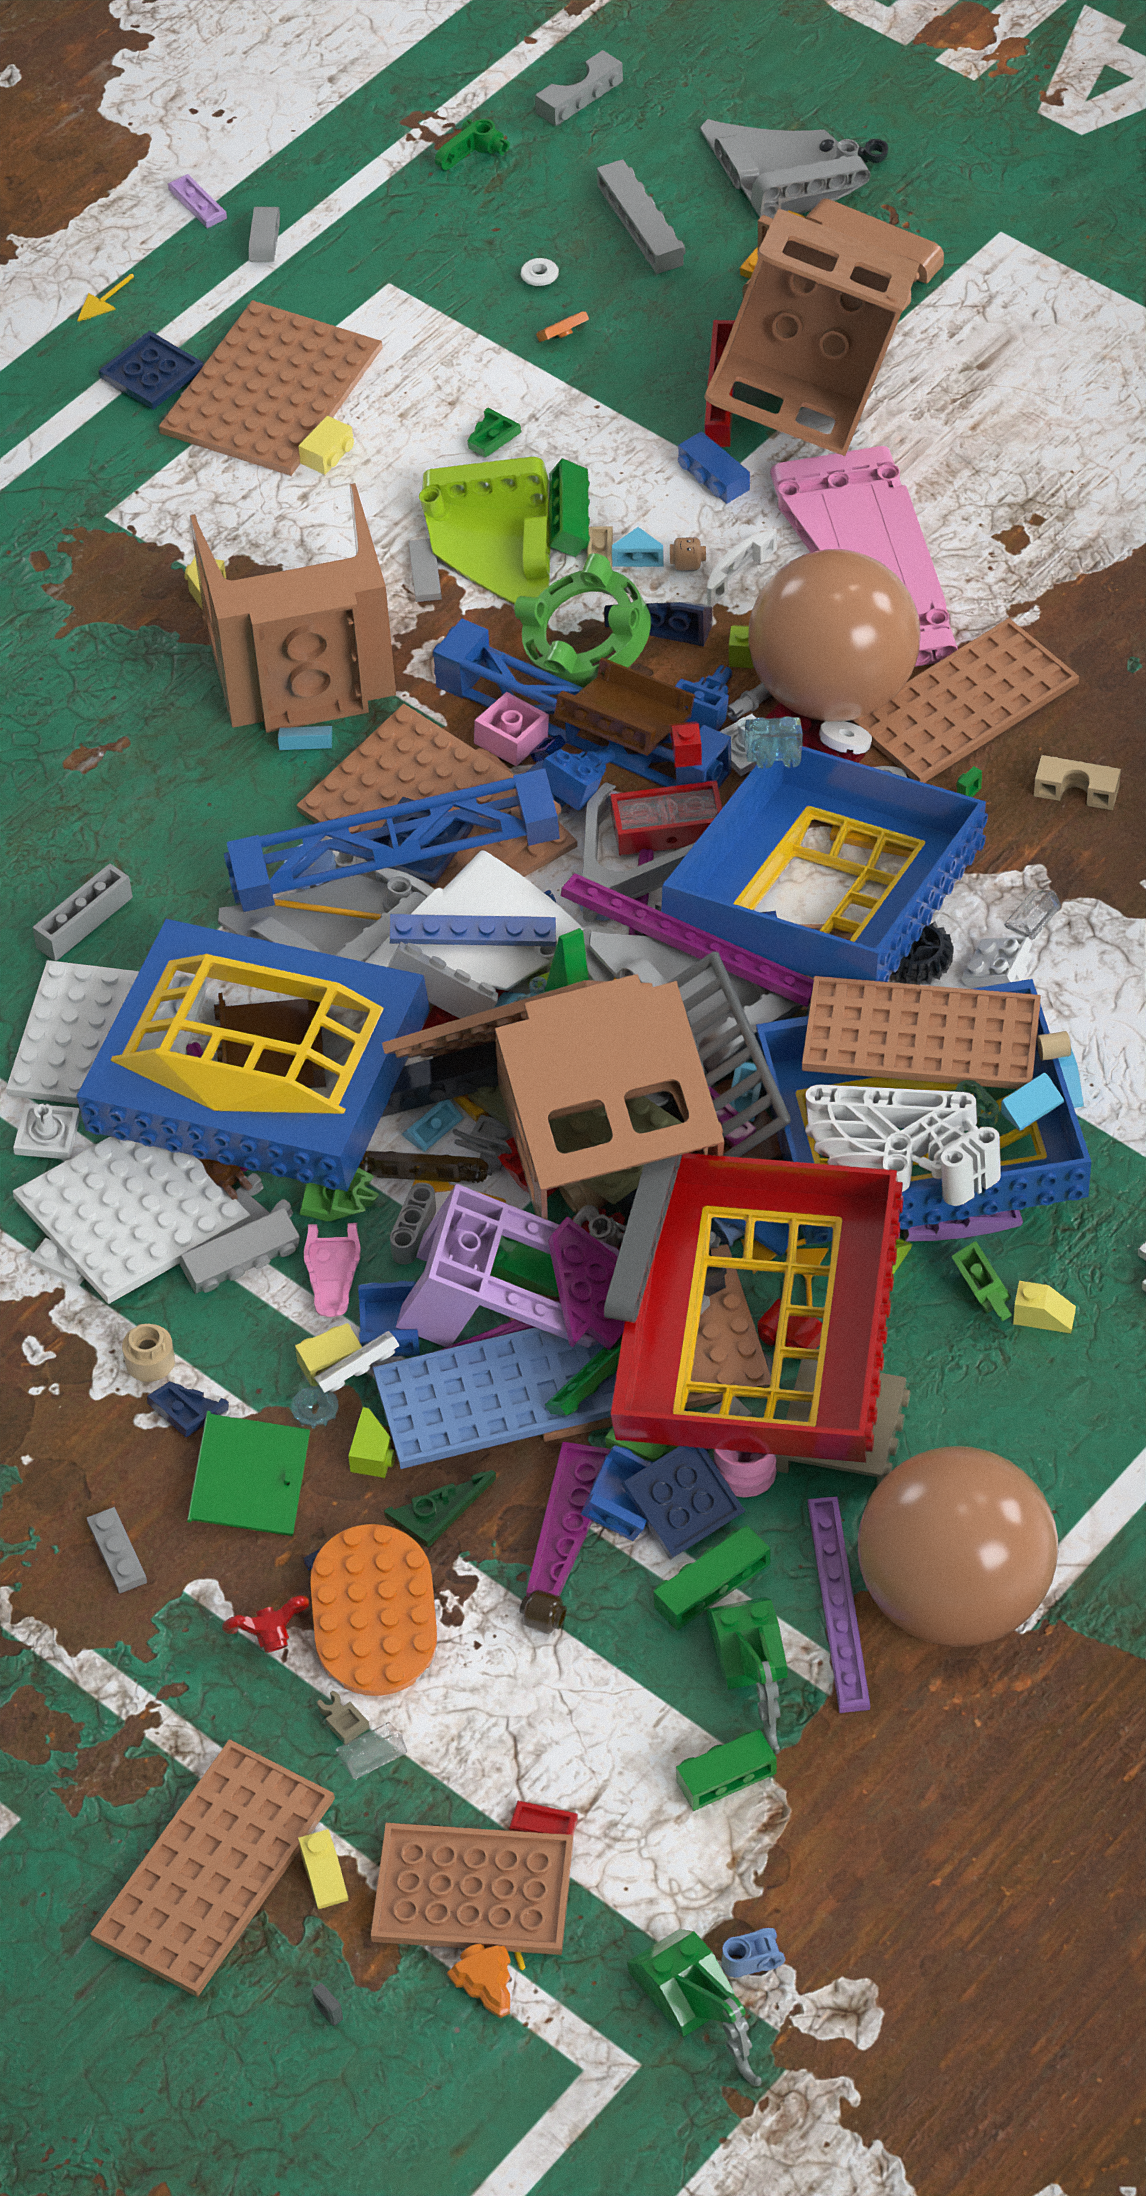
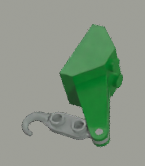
M761 1597L706 1609L707 1623L727 1689L756 1684L759 1700L763 1701L758 1702L760 1719L764 1723L767 1742L773 1753L777 1755L780 1752V1747L778 1746L776 1735V1718L780 1717V1710L777 1699L774 1698H779L777 1680L788 1678L779 1622L772 1600L767 1597Z
M678 1929L627 1962L629 1974L683 2037L710 2020L721 2021L722 2028L728 2037V2040L725 2041L726 2048L734 2057L740 2073L751 2085L755 2087L761 2085V2078L754 2075L747 2059L750 2055L749 2049L752 2048V2044L746 2034L749 2026L743 2017L746 2015L745 2009L740 2000L735 1996L713 1952L695 1931Z

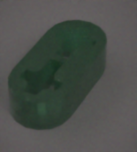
M961 1081L956 1087V1092L974 1094L976 1099V1124L982 1127L994 1126L999 1120L998 1103L976 1081Z

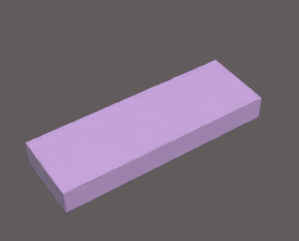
M188 174L168 183L169 191L206 228L227 219L226 211Z

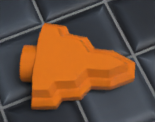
M475 1944L466 1948L460 1955L461 1961L456 1963L447 1972L448 1977L455 1987H463L469 1997L480 1998L485 2008L497 2017L502 2018L510 2014L511 1997L506 1985L510 1980L507 1966L511 1961L506 1947L497 1945L485 1949L482 1944Z

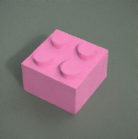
M506 692L475 720L474 744L517 766L548 738L549 715Z

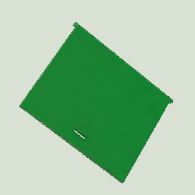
M207 1411L187 1522L198 1521L293 1536L310 1429L215 1415Z

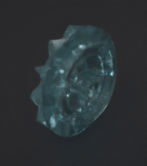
M310 1386L302 1389L295 1395L292 1400L291 1409L294 1419L300 1421L302 1426L311 1425L314 1429L316 1425L323 1424L326 1426L329 1420L335 1419L339 1406L338 1399L333 1392L327 1391L324 1393L319 1386ZM315 1400H317L319 1408L316 1414H313L311 1408L315 1404Z

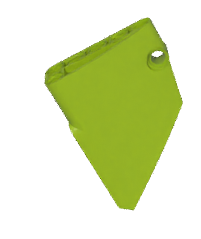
M523 457L433 468L424 472L419 500L426 518L432 551L436 557L479 586L515 605L519 596L537 598L549 587L551 554L548 516L549 479L542 459L538 457Z

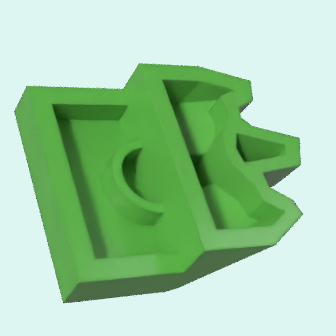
M358 1168L348 1191L329 1189L323 1185L306 1183L299 1214L323 1221H333L365 1212L364 1206H372L379 1196L378 1193L365 1187L370 1184L374 1175Z

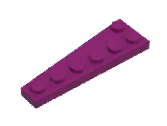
M568 1442L562 1443L526 1596L530 1597L537 1589L560 1596L593 1520L580 1513L603 1460L611 1449Z

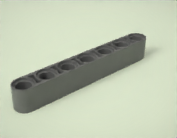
M682 1155L644 1164L604 1308L605 1318L635 1323L637 1320Z

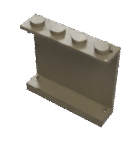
M801 1360L794 1391H814L818 1361ZM880 1373L881 1391L880 1398H877L876 1407H878L877 1423L873 1425L874 1448L873 1452H867L866 1463L776 1455L777 1471L788 1473L791 1461L877 1477L878 1486L884 1477L892 1471L893 1463H889L890 1455L896 1456L899 1439L895 1438L896 1431L902 1432L905 1414H901L902 1407H908L911 1393L910 1390H906V1377ZM791 1401L786 1420L808 1422L812 1403Z

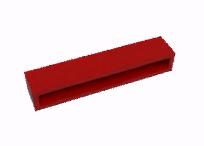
M713 320L708 386L722 357L735 320ZM735 382L729 393L732 398H734ZM706 401L705 435L720 447H730L733 413Z

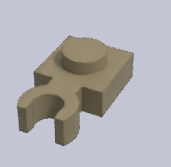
M331 1691L330 1696L334 1703L325 1705L323 1701L318 1700V1709L322 1715L327 1716V1726L346 1745L370 1728L369 1721L351 1702L342 1706L340 1695L335 1691Z

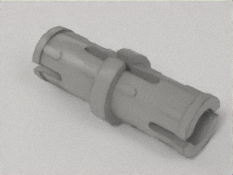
M761 683L753 690L745 691L738 700L728 705L727 711L729 712H727V716L730 720L736 721L746 712L756 710L760 703L772 695Z

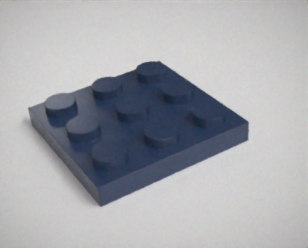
M149 330L99 370V376L104 381L154 410L194 378L202 369L203 362Z
M402 797L398 804L414 800ZM430 809L392 817L393 824L427 817L431 814ZM458 820L453 821L425 848L466 839L474 825ZM415 830L396 834L398 846L400 847ZM390 836L373 840L393 848ZM457 852L389 867V869L398 870L418 879L436 884Z
M679 1446L621 1483L641 1516L647 1520V1525L670 1560L745 1512V1509L705 1448Z

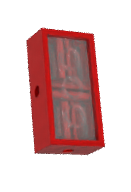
M717 781L610 794L611 817L619 856L636 854L643 848L659 851L682 848L696 843L722 810Z

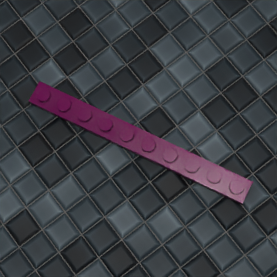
M576 873L561 888L560 896L693 955L696 958L702 959L715 951L719 953L726 971L806 1007L811 1003L814 980Z

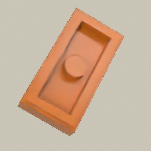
M584 311L576 313L537 332L536 336L539 342L556 335L559 338L573 333L572 327L589 320L588 315Z

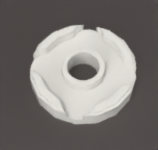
M825 721L821 724L819 730L821 741L836 751L846 752L849 749L853 750V754H861L870 749L872 736L868 731L853 723Z

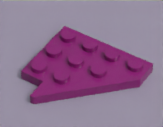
M567 1216L552 1233L548 1243L569 1345L574 1347L585 1332H587L610 1350L623 1334L625 1321L605 1318L604 1316L605 1302L618 1256Z

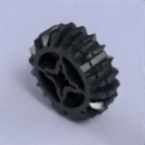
M936 921L929 924V926H924L919 940L914 941L911 945L908 956H903L898 970L891 973L890 976L895 975L897 982L905 979L907 984H910L911 981H916L918 985L922 981L930 984L933 978L940 980L942 973H947L949 966L953 962L954 946L951 942L950 934H946L944 927L937 928Z

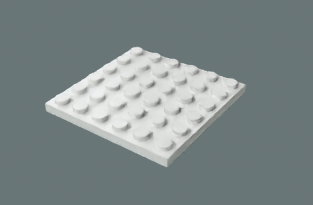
M47 960L6 1087L7 1095L78 1104L76 1096L139 971ZM174 976L168 989L189 986L194 978ZM206 979L185 1020L198 1021L208 987ZM184 999L161 1002L152 1021L175 1017ZM168 1030L146 1033L136 1052L155 1048L159 1049ZM180 1030L170 1051L187 1055L186 1046L191 1044L194 1033Z
M112 1136L13 1190L14 1199L60 1251L70 1259L77 1270L108 1304L179 1264L181 1254L230 1233L251 1220L250 1214L236 1199L232 1200L222 1187L215 1184L206 1173L201 1161L195 1156L181 1152L173 1153L167 1149L155 1146L148 1147L129 1140L122 1141Z

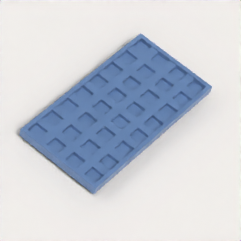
M535 1327L373 1367V1374L400 1468L420 1465L611 1417L617 1371L613 1375L606 1377L598 1385L597 1391L592 1395L586 1396L579 1403L578 1409L570 1415L550 1414L544 1405L604 1346L599 1343L587 1348L576 1343L574 1347H571L567 1339Z

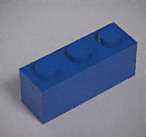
M702 431L678 445V463L681 468L690 472L699 483L704 484L715 497H719L726 504L750 490V472Z

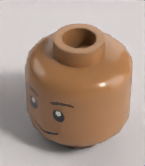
M696 537L676 538L674 544H670V564H674L676 570H698L701 566V561H706V546H701L700 540Z

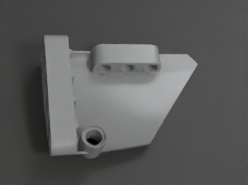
M709 119L700 127V131L735 188L743 189L759 217L765 215L774 219L778 208L787 212L790 210L797 214H803L811 211L824 198L835 201L867 183L871 177L867 166L861 157L858 156V144L849 139L838 142L824 129L811 131L769 130L727 124ZM826 139L833 140L834 147L830 151L823 152L820 150L819 146L822 141Z
M355 875L274 899L382 914L378 921L274 905L243 912L242 905L219 908L218 923L234 934L365 962L390 936V914H411L427 897L419 892H413L411 881L402 876L393 877L386 884L361 875Z
M591 931L589 937V949L616 979L638 974L640 983H652L653 987L666 984L701 960L650 936ZM712 966L679 988L682 1001L717 978ZM727 971L755 1038L756 1024L789 1019L804 1006ZM722 989L687 1012L691 1025L727 1001ZM732 1012L696 1035L699 1049L737 1024ZM740 1035L703 1061L704 1068L710 1073L747 1048L743 1036Z

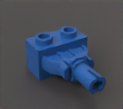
M724 665L718 666L712 676H707L706 682L704 677L695 683L684 679L679 680L675 687L695 694L691 718L685 723L697 722L699 723V729L703 725L717 731L720 729L727 715L729 696L727 695L728 687L725 684L732 677V671L729 667L724 669Z
M603 746L597 752L588 751L587 754L585 751L579 754H569L562 749L552 753L544 759L542 769L545 768L551 793L577 811H580L587 806L589 799L597 792L602 775H604L606 769L605 765L615 759V752L612 749L608 750V746Z

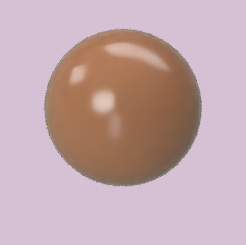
M845 549L814 551L795 558L781 567L768 580L759 593L752 609L748 630L749 650L754 668L759 679L770 694L783 706L799 715L818 721L830 722L849 721L867 716L891 701L905 686L913 672L918 658L921 639L918 611L910 592L900 578L875 558Z
M948 1446L919 1453L902 1462L884 1477L869 1498L860 1522L858 1558L865 1585L872 1599L880 1610L903 1631L932 1644L950 1647L977 1646L997 1640L1011 1633L1028 1620L1040 1606L1048 1593L1056 1571L1058 1536L1056 1523L1044 1494L1022 1469L1002 1456L983 1449Z

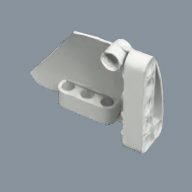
M483 850L444 889H435L411 913L415 915L556 917V945L559 936L578 928L583 930L565 910L539 888L505 863ZM389 936L365 962L386 967L399 944H390ZM414 944L422 950L423 954L429 957H439L446 962V966L455 971L457 969L465 971L471 976L472 980L479 984L485 982L495 989L506 991L539 970L550 972L554 957L553 952L556 949V946Z

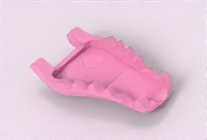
M348 1223V1237L318 1238L317 1224H308V1235L304 1247V1262L314 1291L315 1310L320 1316H341L347 1311L349 1291L361 1254L357 1223Z

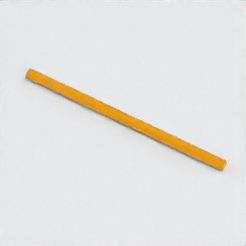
M274 899V906L377 921L382 915Z

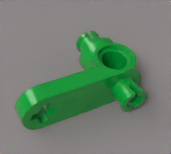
M467 119L462 124L461 132L438 150L435 156V164L443 170H449L474 150L480 153L488 152L494 154L498 152L500 155H504V152L508 151L510 143L504 140L503 133L495 129V124L491 120L479 119L473 122L471 119Z

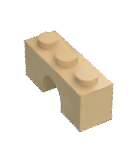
M1041 755L1035 777L1034 796L1060 801L1062 793L1066 789L1078 787L1087 793V806L1113 810L1119 789L1121 769Z

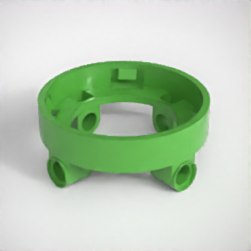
M597 553L588 555L582 571L569 574L557 580L537 598L519 596L514 607L516 618L523 624L522 643L533 665L582 688H585L598 675L599 664L592 666V664L600 661L602 657H607L614 650L616 653L608 658V660L629 667L644 649L650 633V613L638 589L626 576L613 571L610 561L605 556ZM585 592H602L612 596L618 602V605L611 607L608 616L609 625L613 633L598 647L576 654L572 646L565 642L553 641L551 646L548 644L546 638L548 621L554 611L569 598ZM626 593H628L630 597L633 599L632 603ZM536 647L542 655V657H539L538 653L536 652Z

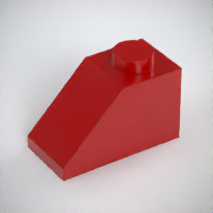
M699 723L669 724L675 768L702 765V743Z

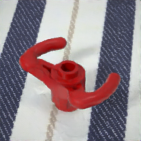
M302 1595L292 1597L281 1609L274 1611L273 1607L264 1608L257 1611V1617L253 1618L235 1615L223 1623L222 1630L227 1634H236L241 1629L257 1636L260 1648H264L265 1653L283 1649L288 1646L287 1640L289 1639L286 1625L294 1613L298 1614L309 1606V1599Z

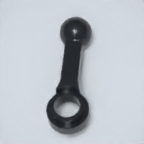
M831 139L822 141L819 146L820 150L823 152L830 151L834 147V141ZM871 139L866 142L865 147H859L858 156L866 163H868V160L873 163H880L887 157L889 148L885 141ZM871 151H879L881 154L875 155Z

